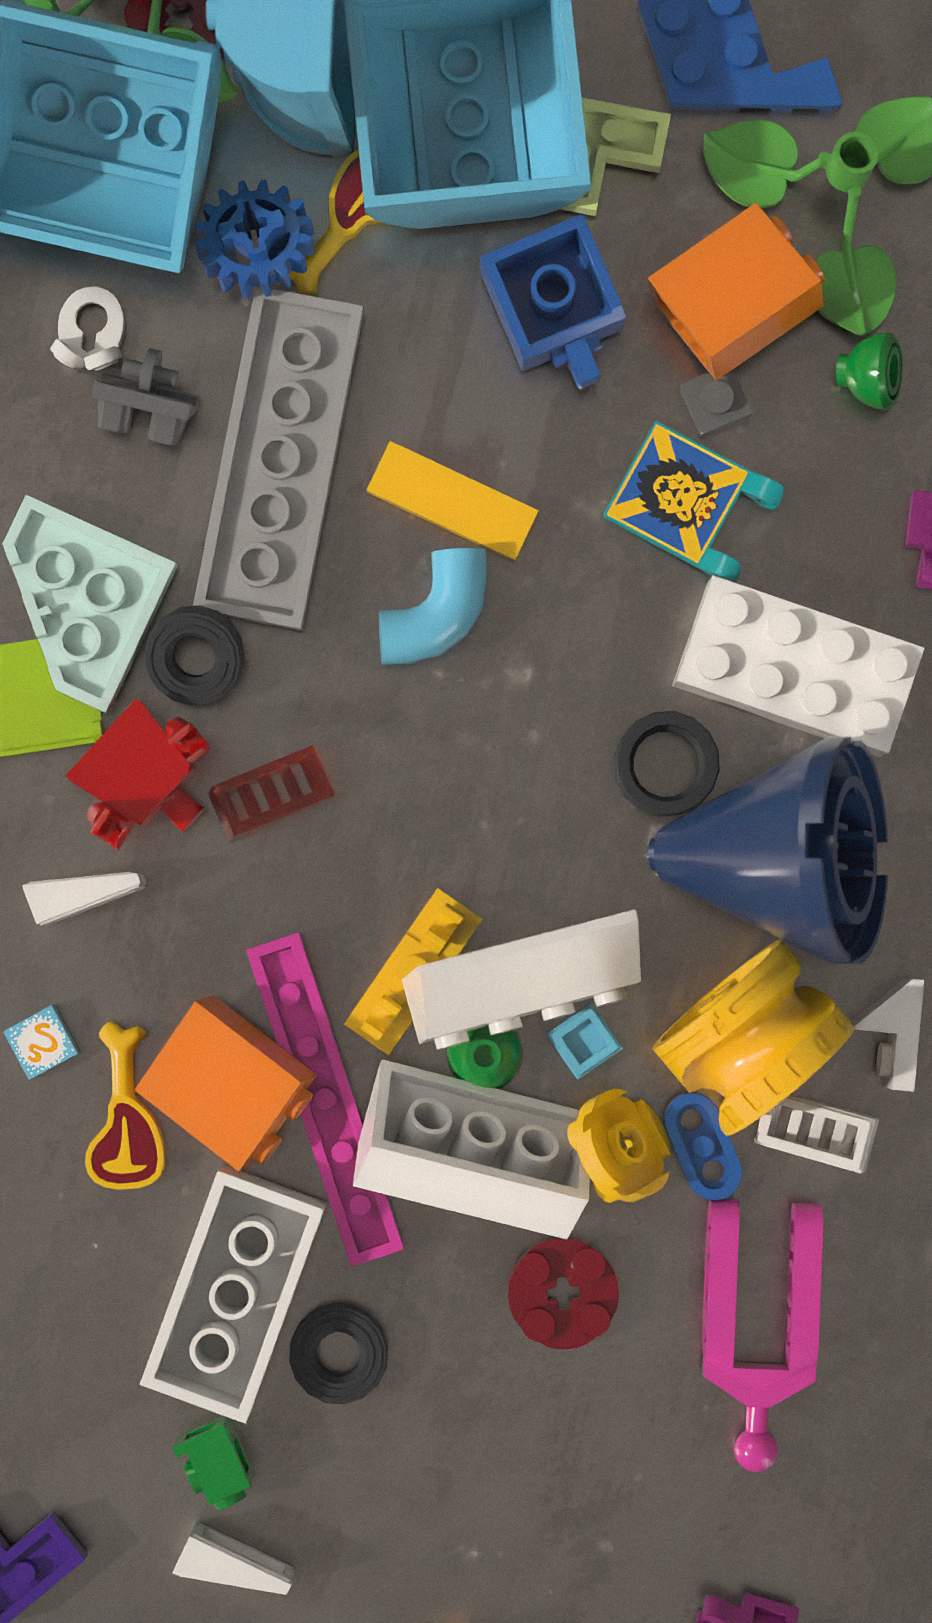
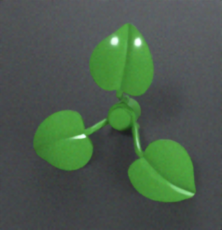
M932 97L900 98L872 107L859 120L855 132L846 133L838 139L831 154L821 152L816 160L798 170H792L798 158L795 140L788 130L777 123L752 119L735 123L723 129L705 132L702 140L703 153L713 180L729 198L743 206L750 207L757 203L760 208L773 207L780 203L785 195L786 180L798 182L821 168L826 169L827 179L833 187L848 193L841 242L842 252L836 250L826 251L815 259L825 277V282L822 283L824 306L818 312L829 321L854 334L869 335L875 331L885 320L893 304L896 292V273L890 258L880 247L865 245L855 250L852 248L858 201L862 193L861 188L866 185L877 164L881 173L888 180L899 184H916L932 176Z

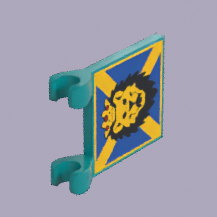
M655 421L604 512L603 518L695 566L711 577L714 575L736 583L741 574L740 562L726 554L711 549V546L741 493L764 508L775 510L783 498L784 487L780 483L752 472Z

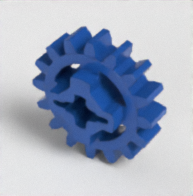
M261 180L256 191H249L247 184L244 181L238 182V194L231 196L223 189L218 191L221 202L218 207L204 204L202 209L206 222L195 223L194 228L198 241L194 243L199 261H203L206 276L209 279L218 276L223 291L227 292L235 284H239L243 298L250 296L253 287H261L265 297H268L272 293V283L278 281L287 289L292 286L289 276L292 270L305 274L307 266L304 256L314 255L315 248L312 235L315 233L311 216H306L304 202L301 198L291 201L288 187L283 185L273 194L269 191L267 180ZM252 229H255L259 244L257 249L253 246Z

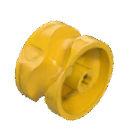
M777 940L765 947L722 980L666 1030L652 1047V1050L689 1093L704 1088L713 1089L725 1097L720 1106L718 1120L720 1128L726 1136L733 1135L744 1129L789 1096L820 1069L844 1045L855 1030V1025L825 993L809 986L795 988V980L799 976L802 967L797 957L782 940Z

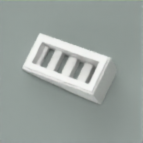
M123 872L34 881L24 884L22 887L36 924L50 926L145 889V885L148 884L144 874Z
M790 1094L760 1117L754 1143L857 1173H863L868 1165L879 1118ZM782 1106L793 1108L785 1138L775 1136ZM805 1112L814 1114L807 1144L797 1141ZM827 1118L836 1120L829 1149L819 1147ZM849 1124L858 1126L851 1155L841 1153Z
M199 1522V1524H195L172 1574L185 1578L287 1595L296 1570H294V1567Z

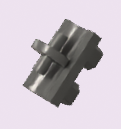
M152 348L148 349L144 362L127 358L123 362L122 374L140 378L139 381L105 373L101 381H93L91 398L99 399V428L127 433L131 427L134 408L152 412L148 439L167 445H176L180 441L187 421L197 413L200 396L157 386V383L176 387L179 371L161 367L162 351Z

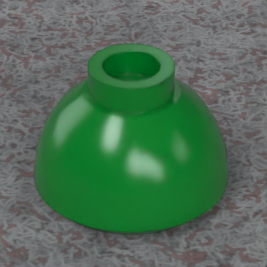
M886 332L869 336L859 342L850 354L839 355L836 364V380L839 387H848L859 401L875 409L889 410L896 403L902 384L903 359L900 343L893 333Z
M488 1026L467 1031L468 1042L446 1049L447 1063L453 1076L485 1088L500 1089L506 1086L515 1078L523 1061V1046L516 1030L490 1036Z

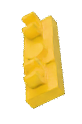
M437 888L344 1025L387 1055H390L413 1021L402 979L417 966L458 956L483 919Z

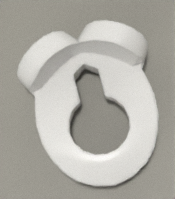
M97 286L79 289L69 296L59 315V338L50 347V350L60 362L71 368L82 369L86 367L88 371H98L118 363L119 359L123 357L119 347L125 333V320L117 298L108 290ZM95 303L101 305L106 310L108 321L103 330L96 333L94 349L86 352L82 349L84 333L79 329L76 317L78 311L83 306Z

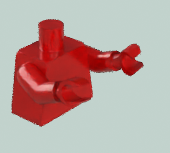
M136 698L65 777L102 801L92 804L87 812V819L92 825L89 833L102 839L119 851L131 832L130 828L135 824L147 827L159 813H162L182 833L198 819L205 808L183 787L198 771L192 763L212 748L192 722L189 723L181 717H176L168 721L166 727H164L151 709L144 702Z

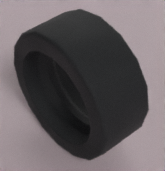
M676 711L653 712L635 721L620 738L613 757L614 778L623 797L638 810L658 817L680 815L700 805L714 789L720 771L719 750L710 731L694 717ZM657 732H673L682 735L693 745L698 755L699 769L695 781L686 791L676 796L661 797L650 793L639 783L634 773V757L638 746L645 738Z

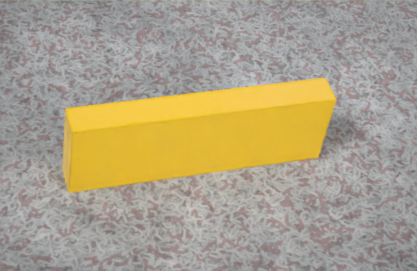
M389 441L367 488L368 494L513 562L516 561L539 512L535 508L392 441Z

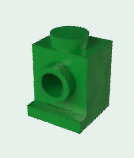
M221 1417L177 1437L172 1449L176 1458L187 1453L189 1460L184 1462V1470L196 1494L203 1491L208 1504H214L217 1511L228 1508L247 1497L245 1489L251 1487L255 1475L229 1417Z

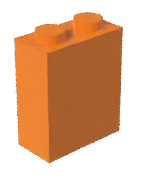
M754 203L648 277L653 303L716 381L824 306L822 283L825 282V277L821 268L809 254H805L802 257L791 245L793 239L783 221L776 215L769 218L757 203Z
M212 995L196 1000L134 1090L239 1172L256 1162L263 1165L273 1155L282 1141V1138L276 1133L287 1118L294 1121L309 1104L313 1094L307 1089L317 1074L216 996Z

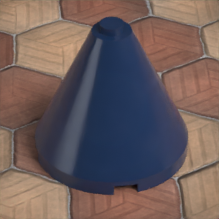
M851 736L825 738L661 827L657 832L656 838H652L648 845L649 866L652 871H657L661 881L829 963H863L869 958L877 943L882 927L888 888V875H877V843H888V829L883 792L873 758L861 740L851 741Z

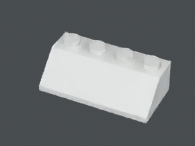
M634 909L417 966L402 979L419 1044L435 1041L437 1050L468 1042L467 1031L488 1026L490 1036L523 1027L520 1017L541 1012L543 1021H549L575 1013L573 1005L575 1002L593 998L595 1006L601 1007L628 999L626 989L641 982L638 917Z
M382 1059L358 1142L353 1186L568 1239L589 1201L590 1177L582 1165L578 1151L571 1146L567 1134L568 1126L571 1122L577 1120L579 1110L496 1088L480 1087L465 1080Z

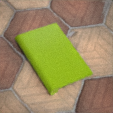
M38 639L0 644V757L95 743L104 734L101 711L68 697L55 689Z

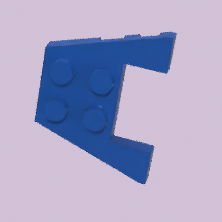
M749 0L637 1V12L669 110L739 111V108H771L772 112H792L793 109H819V112H835L840 110L843 103L828 57L776 74L772 72Z

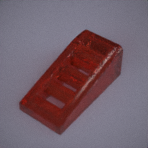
M311 745L211 787L208 796L228 841L232 842L332 798L334 792L314 747ZM299 764L312 791L304 796L291 769ZM277 774L280 775L291 800L284 804L271 778ZM259 783L270 810L263 813L250 787ZM237 792L249 817L243 821H240L230 798V795Z

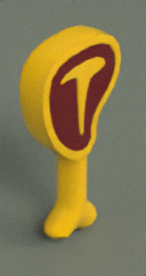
M359 149L347 157L334 178L328 198V229L314 246V255L305 257L307 271L305 274L297 273L293 270L289 273L290 280L296 284V290L299 294L316 297L318 295L319 276L339 249L347 241L355 239L366 227L385 224L365 213Z
M107 1022L99 1032V1037L111 1053L112 1096L108 1106L107 1123L90 1142L86 1151L85 1165L88 1175L95 1183L106 1188L125 1190L143 1188L154 1184L163 1175L166 1166V1147L161 1128L155 1116L138 1099L134 1090L133 1054L138 1043L147 1036V1032L140 1026L125 1030L116 1022Z

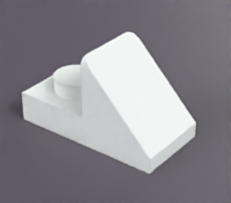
M903 978L851 1020L855 1025V1030L888 1033V1042H880L878 1047L876 1072L877 1076H884V1086L892 1090L914 1092L924 980Z

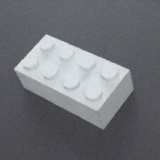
M713 575L706 585L672 686L824 739L828 737L851 736V741L861 740L871 755L881 757L889 754L925 648Z
M223 1165L217 1171L140 1385L246 1424L327 1202L246 1172H238L232 1167Z

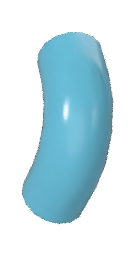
M456 548L431 552L433 581L431 592L426 600L418 606L407 609L379 610L382 665L410 664L438 657L467 637L483 610L488 578L486 549Z

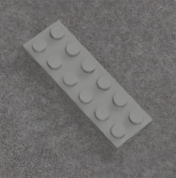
M255 287L193 606L200 605L217 610L226 617L303 630L364 315V306L278 289H272L271 296L265 297L261 287Z

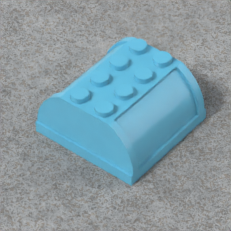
M0 0V232L180 273L184 268L186 250L198 218L206 184L221 85V54L217 45L203 41L191 43L27 5L23 0Z
M207 0L206 18L208 29L215 30L216 44L218 48L224 49L226 66H232L234 82L241 84L251 108L260 121L281 140L304 151L332 155V157H348L354 152L355 108L344 0Z
M344 0L366 215L368 214L373 219L385 224L416 229L532 218L566 207L590 191L591 180L571 0Z

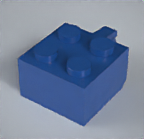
M580 214L480 256V274L522 372L552 360L556 368L564 364L568 365L579 390L599 382L601 375L592 353L602 349L600 339L623 330L626 317L584 215Z

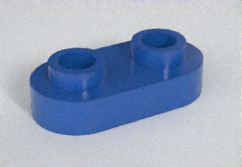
M684 1092L675 1096L665 1109L664 1126L691 1189L704 1199L722 1200L733 1194L741 1182L742 1168L730 1137L726 1136L720 1128L718 1120L719 1110L714 1102L701 1093ZM695 1109L701 1115V1122L695 1129H686L681 1124V1116L686 1110ZM715 1160L722 1165V1174L716 1180H707L703 1177L702 1169L708 1161Z

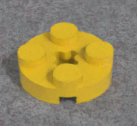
M610 1089L589 1099L579 1110L577 1120L571 1122L567 1130L569 1142L578 1151L582 1165L593 1181L597 1195L608 1203L617 1200L636 1202L650 1196L663 1188L670 1172L662 1174L664 1169L663 1158L671 1155L670 1142L661 1120L651 1106L642 1099L632 1102L629 1098L621 1096L628 1092L622 1089ZM623 1139L627 1146V1149L625 1151L623 1150L619 1140Z

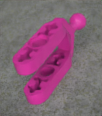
M709 1200L706 1235L702 1374L712 1383L746 1405V1430L735 1441L734 1455L738 1464L745 1470L755 1473L762 1472L773 1465L778 1454L777 1442L773 1435L768 1432L769 1408L816 1382L820 1331L823 1209L821 1204L792 1203L785 1364L734 1362L740 1219L738 1200Z

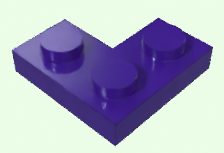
M54 1512L49 1514L11 1547L0 1535V1623H9L81 1564L88 1556Z

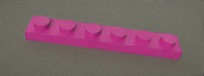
M300 932L247 949L246 952L277 1044L317 1074L307 1089L313 1094V1097L300 1115L351 1267L403 1250L405 1246L388 1195L353 1186L358 1142L364 1123Z

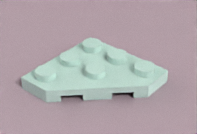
M25 495L3 542V547L22 593V599L35 635L41 645L53 684L58 692L109 715L178 565L167 558Z

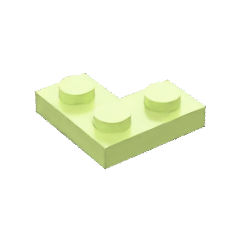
M582 97L591 189L580 199L561 208V210L596 216L606 163L660 173L671 114Z

